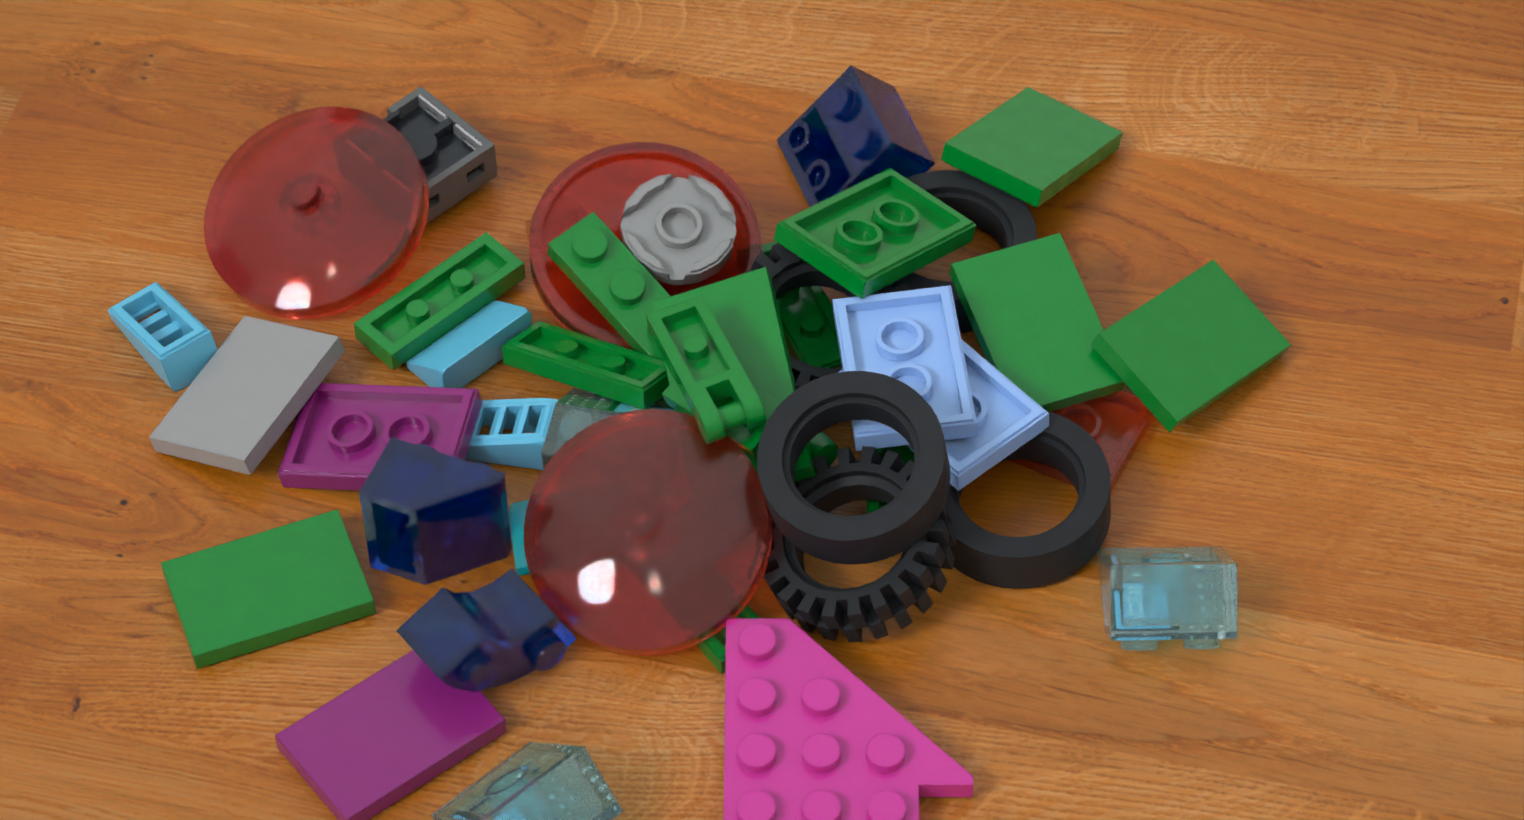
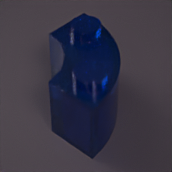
M512 568L493 583L472 592L454 593L443 587L396 630L441 681L453 688L469 690L470 692H477L510 683L536 669L538 671L549 670L563 658L566 648L577 639Z

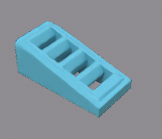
M154 282L107 310L111 320L156 374L173 391H180L190 385L218 350L211 331L158 282ZM161 309V311L138 323V321Z
M551 398L482 400L483 403L466 459L551 471L564 426L562 400ZM482 425L491 427L489 435H479ZM504 428L513 430L512 434L502 433Z

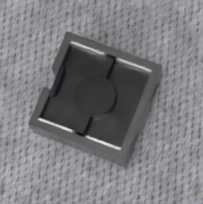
M422 86L388 107V116L378 123L374 124L369 120L335 142L339 174L411 234L498 176L495 144Z

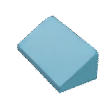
M494 300L406 362L407 368L429 387L463 388L503 359L502 346L532 325L531 312L522 306Z

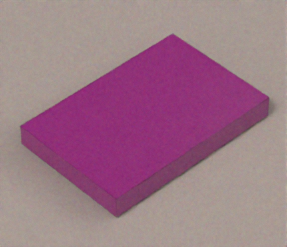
M321 383L299 411L278 472L283 487L455 495L483 403L479 390L470 388Z
M431 638L277 733L275 739L280 752L338 820H369L507 731L504 717Z

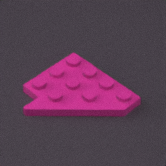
M726 619L724 820H919V797L973 796V776L790 619Z

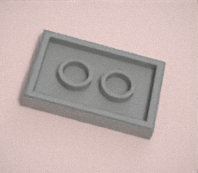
M244 316L149 436L155 452L251 475L345 352L339 336Z

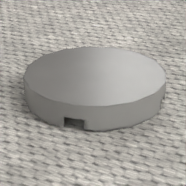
M673 174L659 175L639 185L626 201L620 224L622 243L657 281L672 285L699 283L718 273L731 257L737 233L735 226L736 218L734 208L722 190L704 178L688 175V179L682 177L673 178Z

